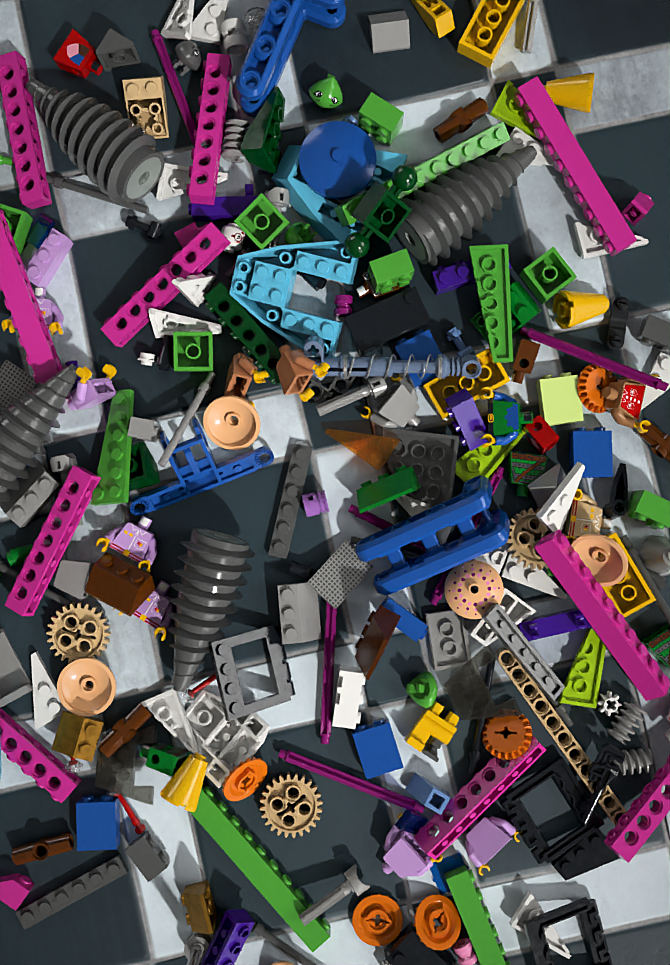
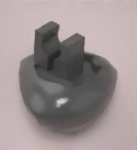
M184 40L178 43L175 47L178 59L172 64L173 67L176 68L178 65H183V69L179 71L181 76L190 69L200 71L202 65L201 54L196 43L191 40Z

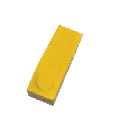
M411 0L428 28L438 38L445 36L455 29L452 10L442 0Z

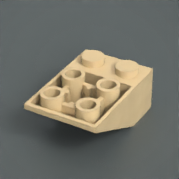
M163 76L122 80L128 119L132 120L134 126L143 128L145 135H152L155 139L169 138Z

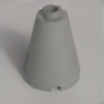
M653 536L646 539L639 550V557L646 569L657 574L670 571V539L664 536Z

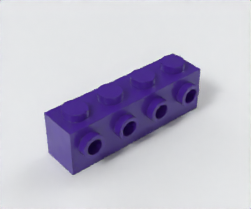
M459 260L452 263L450 267L440 266L435 268L430 277L435 295L474 284L475 278L471 260L466 262Z
M245 909L226 910L200 965L235 964L255 923Z

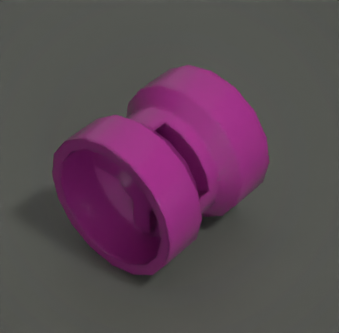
M334 296V303L336 304L334 309L335 317L345 318L352 314L350 305L353 302V296Z

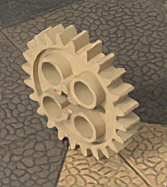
M532 508L527 512L522 510L520 514L517 513L514 516L515 519L512 518L510 520L509 539L506 545H510L506 551L513 552L511 559L517 557L516 564L524 562L523 568L530 565L531 570H534L536 566L538 570H542L544 566L546 569L549 568L541 556L535 553L534 548L541 537L551 533L536 517L540 508L536 509L535 512ZM530 522L535 524L536 530L530 527ZM519 537H523L526 544H522L519 541Z
M82 601L78 603L77 607L72 602L70 609L67 605H64L62 607L63 611L57 610L56 614L58 616L53 615L51 617L54 623L48 624V627L52 628V630L46 632V634L52 635L47 642H53L50 649H57L55 656L61 653L62 661L66 657L69 658L68 664L80 658L96 659L95 655L100 657L102 655L100 650L105 651L107 647L104 644H109L110 642L106 637L111 635V632L106 631L111 625L104 623L108 617L101 618L103 611L97 613V606L90 609V603L83 607ZM68 618H75L77 625H71ZM87 623H93L96 630L90 631L87 628ZM78 629L81 630L80 633H81L82 635H81L80 637L78 636V633L76 632ZM64 635L71 638L70 644L63 641ZM87 641L90 644V649L83 648L81 642Z
M288 772L287 778L280 774L279 781L273 778V785L267 783L266 787L268 790H263L262 792L265 797L260 799V802L264 804L260 806V810L265 812L261 817L268 818L265 825L272 824L270 831L278 829V836L282 831L285 832V838H287L289 833H292V837L295 838L296 832L303 836L304 829L308 833L310 832L309 825L316 827L314 819L320 820V815L317 813L322 812V808L319 805L323 804V800L317 798L321 796V792H315L317 785L311 787L312 779L306 782L305 775L299 779L297 772L294 777H291ZM290 788H297L299 793L291 795L288 790ZM303 794L306 795V797L298 800ZM280 799L283 804L275 806L273 800ZM288 802H290L291 804L295 803V807H288ZM308 804L310 809L303 811L300 809V805ZM285 810L281 815H277V813ZM287 815H291L294 818V820L292 822H286L284 820V817Z

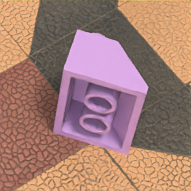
M44 224L39 225L20 257L30 283L38 288L46 289L74 243L64 234Z

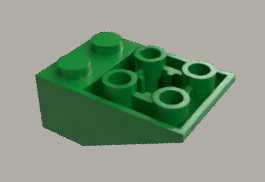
M519 281L510 285L512 334L542 311ZM480 311L470 321L488 342L482 311Z

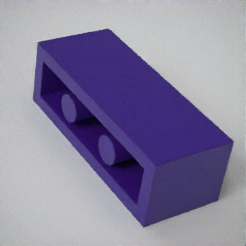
M464 388L445 399L447 404L445 410L449 417L454 419L451 423L456 432H460L459 440L463 446L467 445L469 450L472 451L488 442L486 439H480L485 434H488L474 399L467 389Z

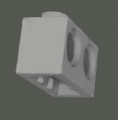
M131 416L127 436L157 443L163 428H160L161 424L156 421Z

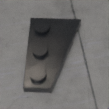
M597 829L562 853L551 864L567 881L615 861L620 857L603 842L606 838Z

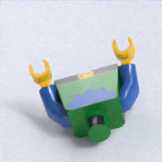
M490 387L481 388V390L487 392V396L481 395L480 398L482 400L490 398L488 400V434L480 438L488 441V443L482 445L483 448H487L491 444L493 446L507 445L516 439L518 434L522 433V424L533 423V412H522L521 405L517 403L516 399L505 393L492 391Z

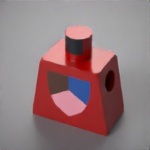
M72 29L53 60L60 69L84 79L88 77L90 72L100 75L103 67L98 62L96 49L78 32Z
M540 415L533 418V423L524 424V436L540 456L553 448L560 438Z

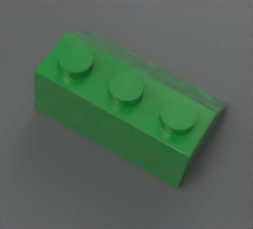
M406 465L395 469L396 473L389 476L386 473L377 477L379 480L372 483L369 480L360 484L361 488L356 490L360 514L420 489L421 486L413 467L406 468Z

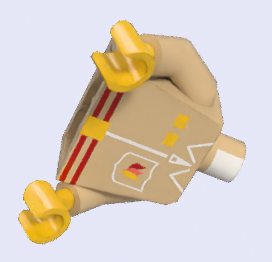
M580 489L576 490L565 522L564 534H567L566 537L570 545L582 535L590 533L600 534V528L610 530L612 525L611 518L602 517L603 510L598 507L597 502L587 494L582 493Z

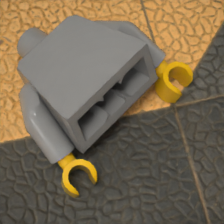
M390 376V380L394 384L373 408L374 413H372L369 407L365 406L364 408L369 410L368 415L364 416L361 413L360 415L365 419L370 418L372 422L381 427L396 428L400 426L403 428L408 423L412 428H415L420 423V419L415 415L420 408L417 404L416 389L405 378L401 379L400 376L393 378Z

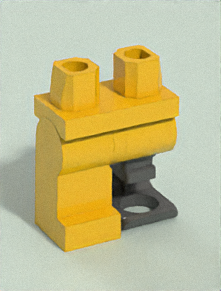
M436 701L428 709L425 708L423 710V713L404 740L418 751L438 762L437 749H440L442 744L447 745L450 742L453 734L457 731L455 726L459 716L449 711L445 719L441 718L439 715L444 707ZM430 735L433 736V740L425 744Z

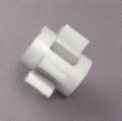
M607 691L606 695L600 693V699L597 700V704L601 707L598 710L601 713L605 711L607 716H610L612 712L618 714L617 709L619 706H622L617 701L619 696L616 694L612 696L610 691ZM608 700H610V704H611L609 707H608V704H607V701H608Z

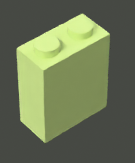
M571 372L562 373L560 377L555 378L552 375L541 376V379L536 382L540 416L549 426L584 421L582 403L577 391L578 375H571Z

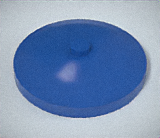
M344 121L327 122L313 129L304 139L299 153L300 172L307 186L316 194L332 200L348 199L362 192L371 182L376 168V151L369 136L358 126Z

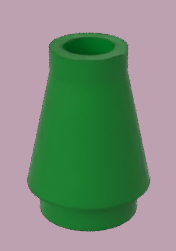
M33 544L9 549L5 553L11 566H19L23 563L26 557L29 556Z

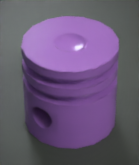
M322 490L321 493L317 491V494L313 492L302 495L307 517L319 515L320 512H330L325 490Z

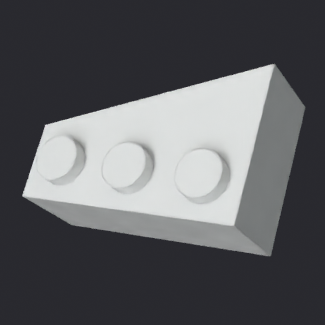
M503 587L504 593L500 606L515 625H518L522 620L536 612V610ZM483 618L477 619L467 632L484 646H488L498 639L497 635Z
M339 666L332 726L355 729L356 723L360 724L361 712H358L359 704L363 702L361 687L365 685L366 679L360 667Z

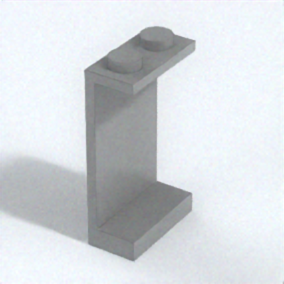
M3 628L0 629L1 708L33 690L32 682Z

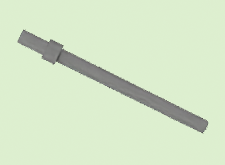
M209 372L204 382L200 383L197 389L198 393L158 461L159 466L165 467L201 401L205 395H208L211 389L210 385L216 377L215 373Z

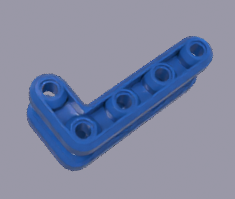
M269 0L236 81L241 107L245 114L256 117L274 87L278 85L303 22L309 20L327 28L339 27L343 24L346 17L345 0ZM329 11H335L336 13L330 14V13H328V12H329ZM259 100V101H258L257 103H255V104L250 103V101Z
M480 475L464 483L460 495L376 532L356 544L355 553L360 561L367 563L375 558L387 556L392 565L390 569L374 577L373 585L377 593L385 596L498 549L507 543L510 533V520L504 510L497 509L489 512L488 508L492 500L493 487L487 477ZM481 512L483 516L480 519L479 527L476 529L471 518L473 515ZM457 525L462 534L461 538L441 545L435 535L436 531L448 526ZM421 540L426 553L406 560L400 550L401 547Z

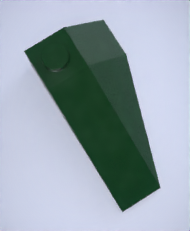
M278 86L274 87L246 131L240 149L249 163L271 173H277L281 158L278 142L282 140L280 123L284 122L285 98Z
M142 441L131 445L129 491L160 483L157 463L146 444Z

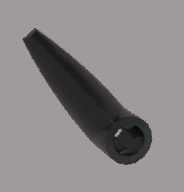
M623 463L619 464L611 488L610 501L603 507L604 516L612 520L625 515L628 509L626 464Z

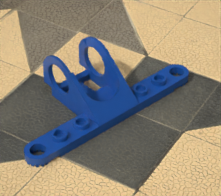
M194 418L192 422L197 437L177 444L169 458L179 480L134 497L129 503L130 512L135 516H142L153 510H159L257 471V469L268 466L273 462V452L269 447L263 446L216 464L198 419ZM161 431V443L164 449H166L170 441L165 431ZM200 443L206 457L195 460L189 447ZM181 450L184 451L188 464L180 466L176 456V452ZM262 453L269 454L267 459H259ZM136 503H142L145 505L141 509H136L134 507Z

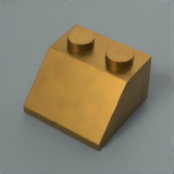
M63 710L51 749L73 758L92 762L104 722L99 718L80 716Z
M208 880L185 886L183 894H181L183 906L187 908V924L191 925L192 932L213 934L218 917Z

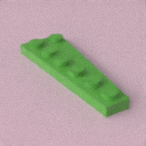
M508 244L469 246V255L492 363L513 362Z
M131 389L116 391L117 394L112 397L97 476L101 477L97 488L92 492L91 504L95 506L128 503L132 437L127 436L131 416L133 417L134 391Z

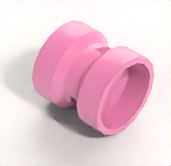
M469 938L460 939L452 946L455 954L459 956L458 962L460 965H473L478 960L475 951H472L473 945Z

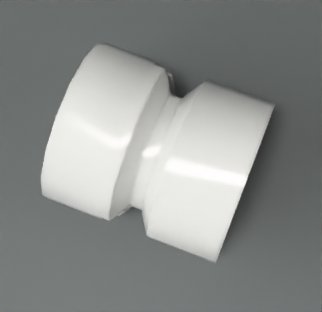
M231 18L222 22L220 27L224 38L226 54L239 56L248 52L249 44L244 21L240 18Z

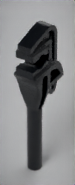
M611 743L603 744L595 761L587 767L589 780L591 782L596 781V788L580 820L584 824H588L603 790L619 773L620 766L606 760L607 756L609 755L610 760H616L622 764L626 757L621 750Z

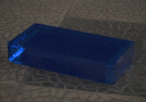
M406 809L395 826L399 830L416 835L419 832L418 830L425 826L428 818L423 814Z

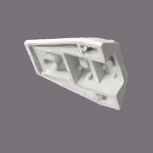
M202 690L185 711L200 754L206 757L205 761L208 762L205 775L218 788L222 787V784L225 782L224 778L229 776V771H232L241 761L245 762L247 758H252L264 743L270 728L257 713L226 721L221 697L206 690Z

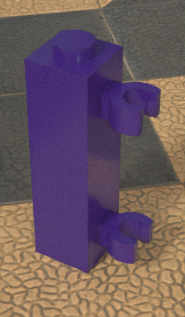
M245 184V196L215 197L214 205L189 203L188 213L192 216L194 222L234 221L258 196H254L253 184Z
M578 607L524 619L516 625L528 641L591 627Z

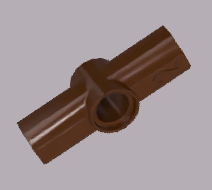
M479 97L466 107L456 109L447 120L433 128L438 142L443 144L457 133L465 132L476 120L487 114L489 109L486 101Z
M652 423L649 426L642 424V428L648 431L645 433L636 431V434L651 446L650 449L654 454L670 463V436L662 433Z
M140 703L129 715L123 717L111 729L112 731L97 747L107 758H110L123 744H126L138 732L137 730L152 715Z
M68 832L50 838L43 837L39 841L12 848L13 863L17 866L35 860L43 861L47 857L71 851L74 849L73 835ZM40 845L44 846L47 852L41 851Z

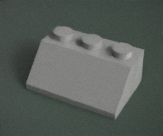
M36 459L38 462L37 467L29 466L27 468L29 478H18L20 489H8L11 494V500H0V507L4 513L19 527H26L63 486L62 481L38 459Z
M307 582L279 584L277 588L282 644L303 643L322 639L318 593Z

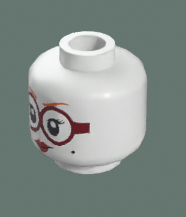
M228 223V225L223 226L221 232L231 242L224 251L234 253V251L241 250L246 237L245 232L235 223Z

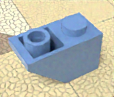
M415 772L405 788L408 793L423 805L440 815L451 798L446 790Z

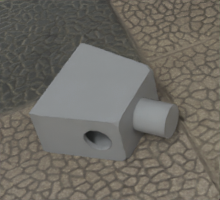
M61 560L53 577H56L54 587L78 599L88 598V594L84 590L95 562Z

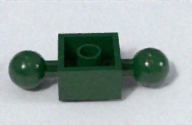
M403 164L394 169L392 173L393 185L389 190L374 181L353 211L351 216L364 226L360 232L351 233L345 239L344 248L350 257L361 258L367 254L370 246L368 239L372 233H375L389 243L412 211L411 208L398 198L402 191L411 190L417 183V172L412 166Z

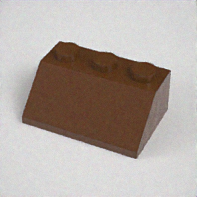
M106 552L93 565L84 591L131 617L153 593L155 586L151 574Z
M381 605L376 612L372 610L367 620L370 622V625H365L361 633L364 637H360L355 646L358 649L355 658L364 677L368 680L381 659L401 618L400 615Z

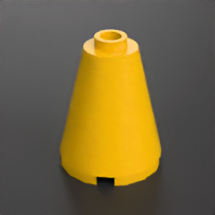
M590 72L547 81L546 85H543L555 105L590 113L595 73Z
M562 290L556 293L553 299V313L557 312L558 317L555 318V321L562 329H569L599 316L609 308V299L604 294Z
M195 752L194 755L190 754L163 787L159 795L175 806L179 807L180 805L184 807L186 805L184 810L195 812L208 762L205 761L206 757L198 752Z

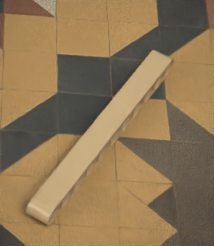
M505 647L498 649L495 654L497 662L587 789L593 794L595 788H592L594 782L589 780L588 770L581 772L582 766L589 765L592 762L536 683L510 651ZM503 653L510 654V658L506 662L501 660ZM519 668L521 674L519 677L514 678L512 673L515 669ZM531 684L532 691L524 693V687ZM542 700L543 707L536 709L535 704L537 701ZM554 717V723L547 725V719ZM566 733L565 739L559 741V734ZM572 749H577V754L573 757H570V751ZM607 785L600 796L598 804L616 826L619 823L618 820H615L616 815L619 813L623 815L627 811ZM607 797H611V801L608 804H604V800Z

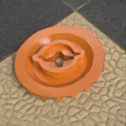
M590 364L581 371L577 382L578 396L582 404L591 412L603 413L608 411L605 409L606 398L602 396V391L605 387H609L611 382H616L617 377L613 376L612 371L595 364Z
M509 708L499 709L497 712H492V715L487 718L482 732V741L485 748L493 756L503 760L515 759L523 755L529 748L532 741V727L528 719L521 712ZM508 728L509 732L516 734L508 735L507 738H505V736L500 733L505 732V729Z
M247 758L245 762L241 761L238 766L229 771V776L224 778L225 782L222 784V792L226 799L229 801H239L254 793L267 775L266 763L261 758Z
M380 893L378 895L371 894L368 897H364L354 908L352 923L356 935L363 942L372 946H383L397 938L403 926V916L395 900L389 898L388 895L384 896ZM376 915H380V918L383 919L378 924L372 919L376 918Z
M431 895L420 901L419 906L415 908L417 910L416 914L413 916L415 918L416 934L420 937V941L426 947L433 950L450 948L457 941L461 930V919L458 909L450 899L442 895ZM439 918L440 926L435 927L433 919Z

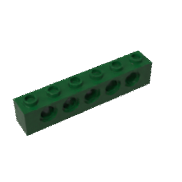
M219 283L204 296L206 300L204 305L211 313L214 311L219 316L217 320L223 327L226 325L231 330L229 334L236 342L238 340L241 341L243 344L241 348L248 356L253 355L256 359L254 361L256 366L260 370L264 368L269 375L267 377L273 385L276 383L278 386H281L277 369H270L268 367L271 361H279L281 357L279 349L239 302L229 294L227 288L222 283ZM223 303L229 304V308L226 311H221L219 308ZM234 318H241L242 321L239 325H232ZM252 332L254 337L251 340H245V333ZM259 346L266 347V352L262 355L256 353Z

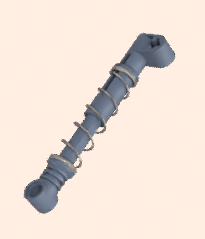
M310 336L306 340L303 350L305 357L315 361V364L318 366L322 362H326L330 366L325 376H339L341 379H348L350 376H363L365 379L368 376H382L385 379L387 376H392V373H399L401 379L405 378L406 373H417L420 379L424 377L425 373H435L438 379H444L449 374L451 376H454V374L459 376L461 374V376L474 379L482 371L479 358L472 354L461 357V359L459 357H456V359L451 357L449 359L444 354H438L435 360L431 354H429L427 360H415L413 354L409 356L408 360H397L394 354L391 357H378L376 354L372 357H359L358 354L354 357H348L347 354H341L339 357H325L324 341L318 336ZM312 345H315V348L317 349L315 356L321 357H307L312 356ZM471 363L476 365L472 370L466 368Z

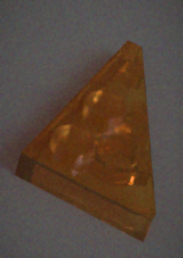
M327 429L325 431L330 437L379 471L401 441L398 438Z

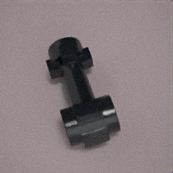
M128 215L126 218L125 226L128 229L134 230V228L146 231V236L154 240L160 237L162 232L161 224L155 221H151L150 225L138 221V216Z

